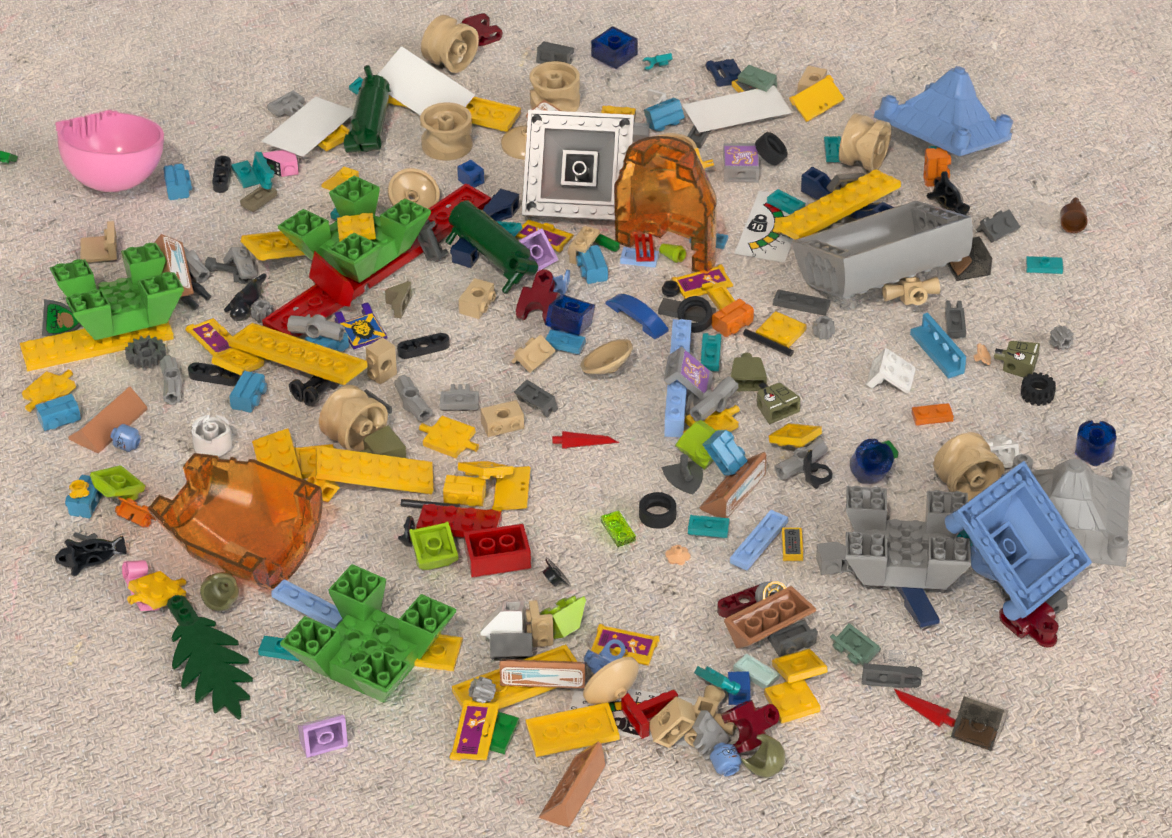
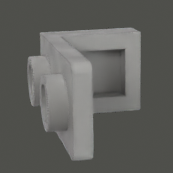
M231 247L223 259L224 264L236 265L241 279L256 278L258 274L246 247Z

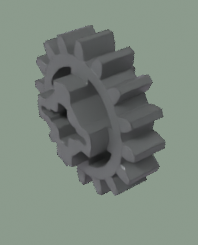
M150 335L146 338L140 336L139 340L134 338L133 343L128 342V347H125L126 360H129V364L134 363V367L141 365L142 369L145 366L152 368V364L159 365L158 361L166 356L165 344H163L162 339L157 341L156 336L152 339Z

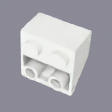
M504 601L485 620L481 636H486V638L490 639V634L524 633L526 626L525 601Z

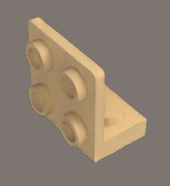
M107 221V229H104V236L81 238L82 260L86 259L88 263L117 260V236L114 221Z

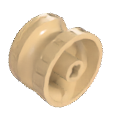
M440 15L428 25L421 42L422 56L437 66L444 63L446 68L452 73H459L472 62L476 54L479 42L478 33L475 28L467 24H457V20L453 17Z
M552 61L537 65L531 70L529 75L533 89L530 90L531 109L543 100H546L561 111L576 112L579 109L580 74L574 66L565 62Z
M443 102L431 105L421 113L420 126L426 129L421 136V145L423 152L427 156L436 160L450 161L464 157L471 151L473 146L470 135L472 134L471 113L466 107L456 103Z
M858 113L853 114L841 138L839 148L840 162L853 166L857 161H861L864 170H879L889 148L891 124L882 120L874 122L868 116Z
M346 385L337 389L325 402L319 416V428L330 439L338 441L344 449L359 452L364 450L363 440L365 437L387 425L388 413L382 403L376 399L368 398L363 390L355 385Z
M974 432L962 433L947 441L939 449L933 462L934 471L943 482L947 483L949 492L960 491L968 493V502L1001 478L1005 472L1003 463L995 453L991 452L986 440L982 435Z

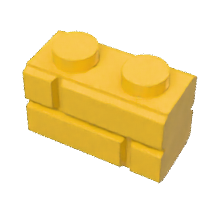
M446 475L443 487L444 503L483 507L486 495V479Z

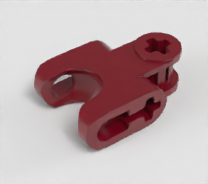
M485 13L467 17L461 22L476 29L479 38L478 46L488 45L502 38V29L497 25L489 26L490 18Z
M539 270L535 275L532 287L523 286L516 307L517 319L525 320L532 310L539 309L543 311L542 318L544 324H553L560 301V293L553 292L555 282L549 270Z
M1042 603L1028 616L1015 621L1008 619L1004 615L1003 608L999 610L1000 621L1017 637L1024 638L1029 635L1040 646L1046 648L1057 644L1058 638L1056 633L1058 632L1059 625L1055 621V612L1048 603Z
M753 700L738 704L721 714L724 724L732 722L738 728L739 738L733 745L739 754L760 746L762 741L757 739V735L766 734L765 730L777 724L780 716L775 705L767 704L761 708H755Z

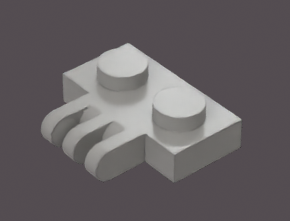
M293 90L267 104L270 112L278 117L283 114L291 117L304 106V97Z
M451 384L450 391H441L440 410H478L479 391H470V384H466L465 389H462V384H458V389H455V384Z
M708 710L700 711L692 726L698 734L693 742V746L698 749V752L702 754L705 760L710 759L711 752L714 750L713 747L722 742L728 744L730 737Z

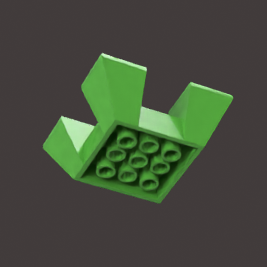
M354 175L331 190L329 195L340 217L373 213L376 239L369 240L361 235L352 233L342 241H339L337 221L329 225V220L305 209L298 211V213L279 224L278 229L309 259H313L314 251H316L340 274L360 283L411 248L430 216L431 210L404 198L382 213L380 217L375 216L380 191L379 186Z
M146 243L144 246L128 247L126 250H122L121 254L127 278H118L112 282H101L95 285L94 274L86 259H76L71 263H59L50 267L57 285L67 296L65 299L72 314L94 340L165 324L170 319L184 288L174 272L162 273L166 260L157 243Z
M351 564L328 589L343 619L337 627L333 629L304 616L280 642V645L314 672L384 703L414 668L416 659H421L430 649L456 613V609L420 594L399 619L381 611L386 578Z

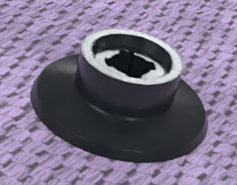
M546 557L545 561L548 567L542 571L544 576L555 587L561 582L570 585L563 572Z

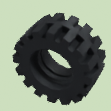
M1033 372V375L1029 373L1023 378L1021 395L1025 402H1031V405L1037 404V406L1043 404L1044 406L1047 403H1051L1054 399L1056 382L1048 374L1043 375L1041 372L1039 374Z

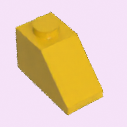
M344 166L331 174L321 184V187L333 190L354 175L359 177V171Z

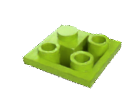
M574 595L568 599L566 597L555 603V607H548L539 612L540 615L552 614L554 639L564 638L580 628L586 602L584 596L576 598Z

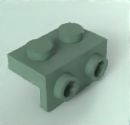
M748 65L738 75L739 82L767 92L773 85L777 88V75Z
M850 623L837 637L834 634L830 636L833 641L832 646L839 653L844 651L848 654L847 658L855 665L859 663L863 666V663H869L881 650L879 645Z

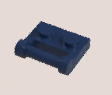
M734 59L718 62L709 60L705 64L707 70L713 75L715 84L718 87L732 85V81L737 80L738 75L741 73Z

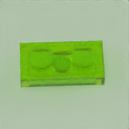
M619 510L601 516V523L617 547L636 541V535Z

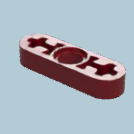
M759 585L720 599L717 603L718 615L727 618L757 603L755 592ZM748 599L750 602L741 603L739 600Z

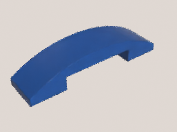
M618 294L605 302L615 312L623 311L642 324V331L653 339H657L669 332L662 319L649 306L633 296Z

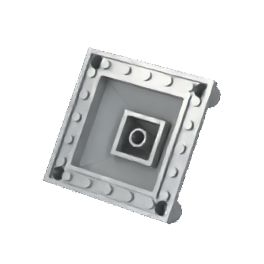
M528 110L522 216L530 218L540 216L615 220L619 223L628 221L634 115Z
M1020 454L1014 457L1012 468L1025 461L1092 563L1126 567L1129 545L1130 485L1133 474L1130 468L1117 466L1113 469L1112 477H1103L1094 474V471L1079 459L1066 460L1055 466L1054 469L1037 470L1032 468L1033 459L1030 456Z

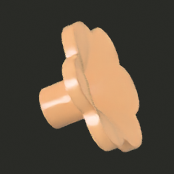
M981 343L977 344L978 349L977 354L973 355L976 362L982 360L984 364L990 365L991 356L987 348Z
M681 545L672 546L670 550L665 552V556L670 564L683 565L685 561L691 558L688 549Z

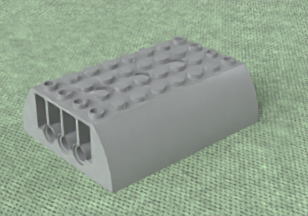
M913 201L793 240L792 245L799 268L807 285L822 290L825 293H830L833 296H838L841 299H849L853 294H863L868 292V289L881 288L886 283H896L901 278H911L916 273L929 272L931 268L944 267L949 262H959L963 257L969 256L973 240L972 219L970 216L923 202Z

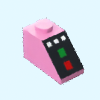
M286 150L262 153L270 169L275 172L274 174L281 177L298 175L296 154Z

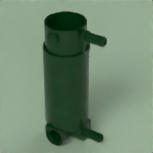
M369 65L364 66L367 77L363 79L362 85L359 87L349 132L345 134L344 149L346 153L369 152L381 149V134L391 88L389 82L384 77L373 75Z
M464 200L454 207L449 216V223L453 228L445 242L451 245L458 235L460 238L468 241L504 273L503 276L508 279L502 288L503 293L508 294L514 284L518 285L524 275L533 276L537 273L538 264L530 257V250L485 211L478 209L469 200Z

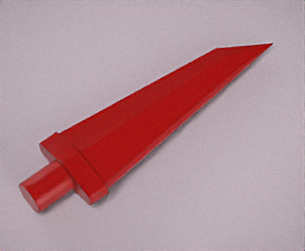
M562 431V436H552V444H562V449L620 443L609 436Z
M894 689L900 701L933 722L936 726L941 727L943 723L951 727L955 726L956 719L949 716L951 710Z

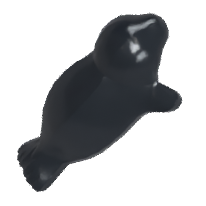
M943 171L941 177L934 179V190L927 193V198L936 199L947 210L967 215L970 211V206L963 203L964 200L960 190L949 180L947 171Z
M263 273L253 279L224 308L225 312L231 311L229 315L232 319L242 320L248 315L249 309L252 308L251 305L259 300L261 285L266 280L267 275Z
M123 536L113 541L97 538L75 542L67 539L64 542L67 547L60 549L55 555V561L57 564L70 567L71 575L77 576L82 569L100 565L115 554H127L125 539Z

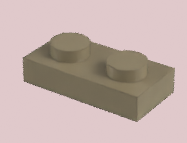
M260 186L242 198L240 205L251 212H255L278 196L277 190L274 188L264 189Z

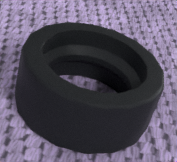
M771 132L764 133L755 142L759 155L771 165H778L788 155L784 143Z
M691 296L679 304L677 309L678 320H686L684 313L691 307L698 306L704 308L706 311L705 318L696 323L691 322V333H699L711 325L712 307L703 297Z
M663 492L649 493L642 497L639 502V518L644 525L650 528L661 529L668 527L676 519V502L669 494ZM658 506L664 507L669 511L663 514H653L648 512L647 509Z

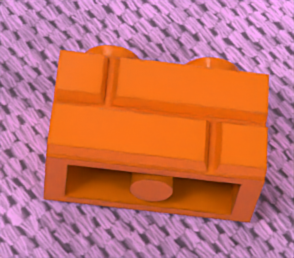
M927 148L925 150L923 173L925 186L933 187L934 179L941 177L943 171H947L948 178H950L948 165H951V155L942 148Z
M739 298L712 315V328L720 332L724 337L736 334L739 329L753 322L754 309Z

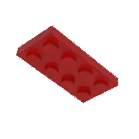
M423 504L416 529L448 522L452 536L464 537V532L499 527L502 511Z

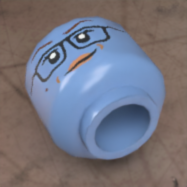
M121 424L118 428H114L110 436L113 439V446L126 452L135 450L141 440L139 431L126 424Z
M724 742L713 747L714 750L710 754V760L715 771L724 776H731L738 772L742 761L736 747Z

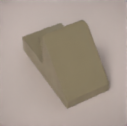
M409 281L385 290L386 304H390L391 309L394 310V318H402L412 297V287Z

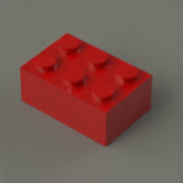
M523 523L464 532V547L471 578L531 569V550Z

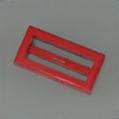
M634 234L636 262L654 261L652 234H649V237H645V234H641V237H638V234ZM639 242H642L643 257H640ZM646 242H649L650 257H647Z

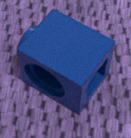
M469 160L457 166L458 181L462 184H468L475 188L484 183V169L474 161Z
M749 671L728 672L729 681H735L741 686L738 694L732 695L728 693L729 705H738L749 701L751 691Z

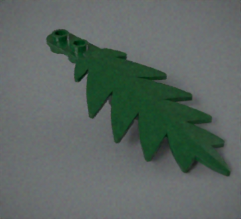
M175 595L167 601V607L178 623L171 639L172 642H175L180 638L173 656L172 669L175 670L189 658L182 676L181 688L184 689L199 676L195 691V703H199L213 690V712L216 714L225 706L235 718L240 720L241 707L239 701L250 700V695L234 682H253V677L230 664H248L249 659L231 649L223 647L224 645H239V642L232 636L212 628L216 626L215 621L205 617H198L185 596Z

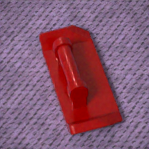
M314 251L309 278L335 302L350 307L354 293L351 283Z

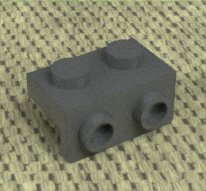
M1009 209L1005 212H1002V210L998 211L991 219L989 217L984 218L979 222L981 225L976 230L977 232L983 230L992 243L1018 230L1021 226Z
M803 620L769 635L767 639L778 656L781 657L814 645L817 640L818 631L816 628L810 629L806 621Z

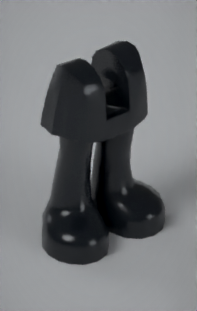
M314 375L304 384L299 379L291 381L289 383V390L299 402L304 400L307 406H313L328 388L335 390L340 384Z

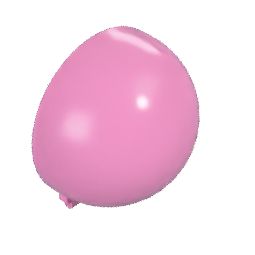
M106 110L55 123L56 131H58V149L64 165L79 182L95 190L119 192L141 184L155 170L163 152L164 132L162 128L155 122L141 116L119 113L116 110Z

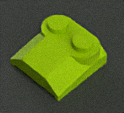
M702 420L696 421L680 437L675 447L688 455L690 459L705 470L714 460L704 448L703 443L718 430L713 429Z
M121 465L90 473L94 488L107 498L122 497L125 500L127 498L137 500L139 493L145 490L146 485Z
M448 522L409 530L416 564L420 569L430 570L449 566L458 560L457 549Z

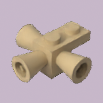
M916 275L911 278L904 277L899 282H896L897 284H884L882 287V295L885 302L900 297V300L905 305H922L926 302L928 294H940V283L937 276L925 281H921Z
M714 685L706 686L704 697L698 696L695 705H692L696 719L700 711L708 710L722 729L733 736L737 726L732 722L724 724L721 717L722 713H718L719 704L725 697L724 691ZM691 728L684 736V739L689 745L693 746V742L698 734Z

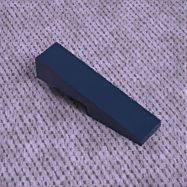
M896 587L904 598L905 608L920 628L940 623V619L923 588Z

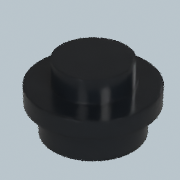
M666 281L662 286V293L668 297H674L680 292V287L675 281Z

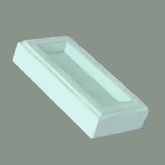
M747 653L733 665L735 672L749 671L750 681L763 689L772 686L779 679L778 672Z

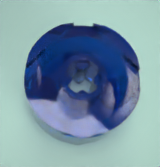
M1093 420L1082 423L1077 433L1075 454L1082 460L1089 462L1092 466H1099L1101 463L1109 461L1115 452L1117 440L1115 428L1104 421L1093 423Z
M878 439L864 440L849 460L851 472L858 482L862 484H873L881 481L891 469L894 461L891 448L886 443L879 442Z

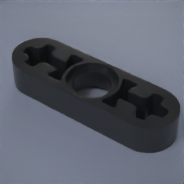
M219 156L215 159L212 185L213 190L217 193H224L229 189L232 166L231 159L228 156Z
M437 333L400 342L397 345L398 356L402 359H409L446 350L450 346L449 335ZM423 344L428 345L427 347H420Z
M195 362L188 366L189 378L195 381L235 386L241 375L217 365ZM212 373H219L218 375H215V376H211V375H210V374H212Z

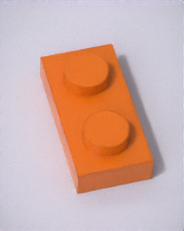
M949 403L912 407L911 411L916 426L953 422L954 418Z

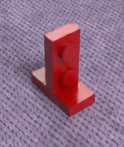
M673 689L649 700H644L639 704H636L628 693L621 698V711L641 739L649 736V721L675 697H678V693Z

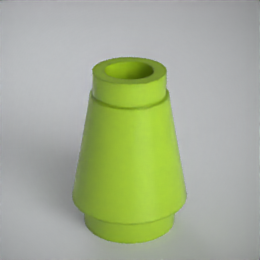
M663 243L659 248L661 254L675 263L682 262L686 257V250L681 245Z

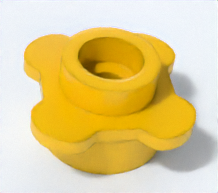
M84 480L73 481L69 485L71 490L70 497L81 498L88 496L89 491L87 488L89 484Z

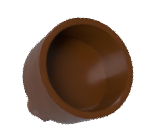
M1076 197L1060 211L1061 226L1069 233L1081 232L1088 223L1086 209Z

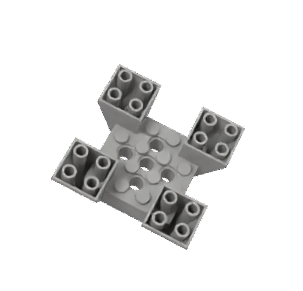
M847 486L846 513L855 531L846 532L845 559L863 585L946 590L971 566L970 539L956 537L958 533H951L945 525L946 516L968 502V493L960 491L944 492L940 490L927 491L925 522L918 520L902 521L898 519L886 520L887 488Z

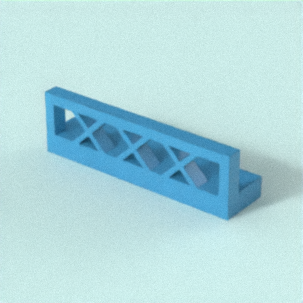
M928 312L924 313L922 325L912 328L910 335L948 379L964 374L966 355Z

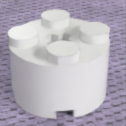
M205 415L193 422L191 433L193 447L197 454L206 457L207 460H215L232 449L229 421L220 415H216V417Z

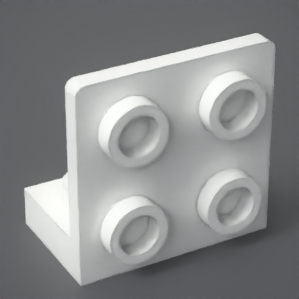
M885 348L872 360L866 385L874 388L885 379L905 393H909L915 367Z
M1004 434L995 435V438L992 439L983 437L989 444L991 452L995 453L1001 460L1004 468H1012L1014 457L1019 455L1018 443Z

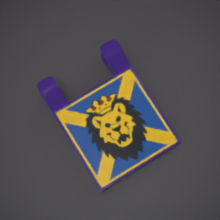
M368 302L361 304L363 316L345 321L341 311L334 313L336 317L335 323L345 326V332L348 334V340L353 350L370 345L382 337L387 339L386 333L373 314Z

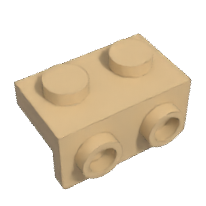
M583 226L569 245V263L577 264L576 256H578V251L582 253L587 252L600 234L599 229Z
M540 334L536 339L534 337L530 338L525 343L526 347L524 349L520 347L514 352L515 357L511 362L514 364L519 361L531 373L556 350Z
M537 600L529 601V610H525L526 621L530 622V624H526V632L532 633L533 648L552 646V614L540 615Z

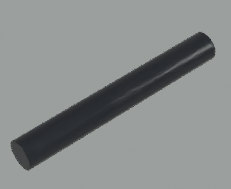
M745 329L743 332L744 336L791 357L794 353V350L751 330Z
M401 499L400 504L401 507L421 509L423 504L460 507V504Z

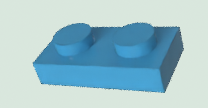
M550 330L546 337V340L554 349L580 354L586 343V337L556 330Z

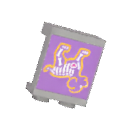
M724 143V182L759 183V154L755 143Z
M680 347L668 355L664 381L670 385L678 380L694 394L693 405H697L702 401L704 393L711 389L713 373L683 347Z

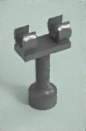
M207 257L205 261V267L209 272H214L215 269L232 272L234 282H239L240 284H246L249 280L241 279L236 266L219 263L216 258Z

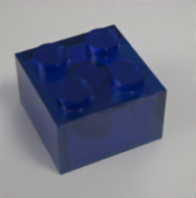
M614 26L591 40V57L615 69L638 55V38Z
M561 294L549 305L545 325L549 326L552 330H561L580 336L592 324L595 305Z

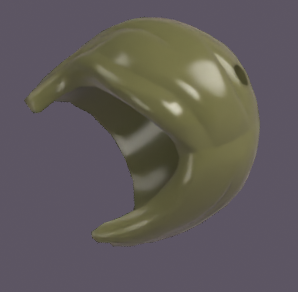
M218 572L204 579L201 584L200 594L204 604L209 609L225 611L232 607L237 600L239 588L233 575L227 572Z
M760 734L757 735V739L761 740L762 743L758 751L751 758L744 759L742 757L741 760L744 766L755 775L769 778L779 773L784 767L786 760L785 751L779 741L769 735Z

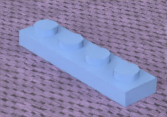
M770 510L730 557V563L748 571L780 533L782 527L786 526L788 517Z
M285 579L271 591L273 598L333 629L343 620L335 605Z

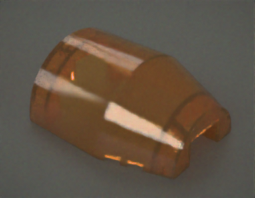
M652 136L632 143L628 147L623 160V167L619 171L620 175L614 184L615 241L631 248L635 244L634 234H638V237H641V234L647 233L661 238L667 231L688 239L691 238V250L696 251L692 256V271H699L708 275L715 266L717 258V196L696 151L687 142L669 136Z
M194 453L183 466L187 483L173 500L158 495L148 507L151 516L192 558L268 590L274 589L284 579L288 580L306 558L320 524L323 498L320 486L255 459H249L247 462L237 461L236 457H230V460L219 459L218 455Z

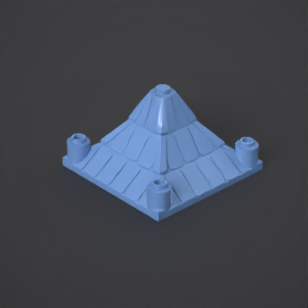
M959 66L950 69L935 83L926 85L924 92L907 100L905 104L898 105L899 101L892 95L882 97L879 110H876L874 118L889 122L892 126L959 157L1009 141L1012 137L1010 131L1013 120L1011 117L1001 114V116H997L996 121L992 120L990 114L976 97L975 88L968 72Z
M1025 461L1002 474L1001 478L945 518L946 528L951 533L957 534L965 530L969 535L972 543L970 549L971 567L976 573L988 579L996 580L1009 594L1011 599L1003 604V612L1012 621L1028 616L1092 563Z

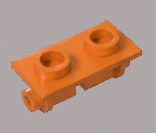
M118 497L122 503L115 508L117 516L129 521L132 515H134L131 522L143 528L149 527L151 524L150 519L157 520L152 514L153 510L145 505L140 507L130 498L125 500Z

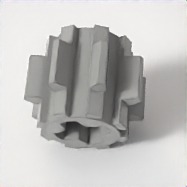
M259 299L251 305V317L258 323H262V319L274 312L273 305H270L265 299Z
M825 315L819 316V318H816V321H813V334L819 340H828L832 334H835L832 318Z
M1059 325V327H1054L1050 332V343L1057 347L1058 350L1068 349L1073 344L1074 339L1072 336L1074 334L1065 326Z
M484 677L474 678L468 691L469 696L473 697V701L479 703L491 702L496 691V685L492 683V680Z

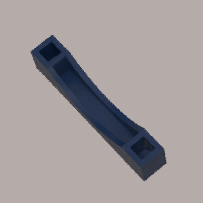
M811 167L802 174L801 192L819 200L821 197L832 193L826 188L831 179L826 173ZM883 201L870 203L849 216L858 220L895 207Z
M500 188L493 195L491 201L484 206L483 211L495 221L512 218L520 208L519 194ZM459 237V240L450 249L452 263L472 268L479 259V251L463 238Z

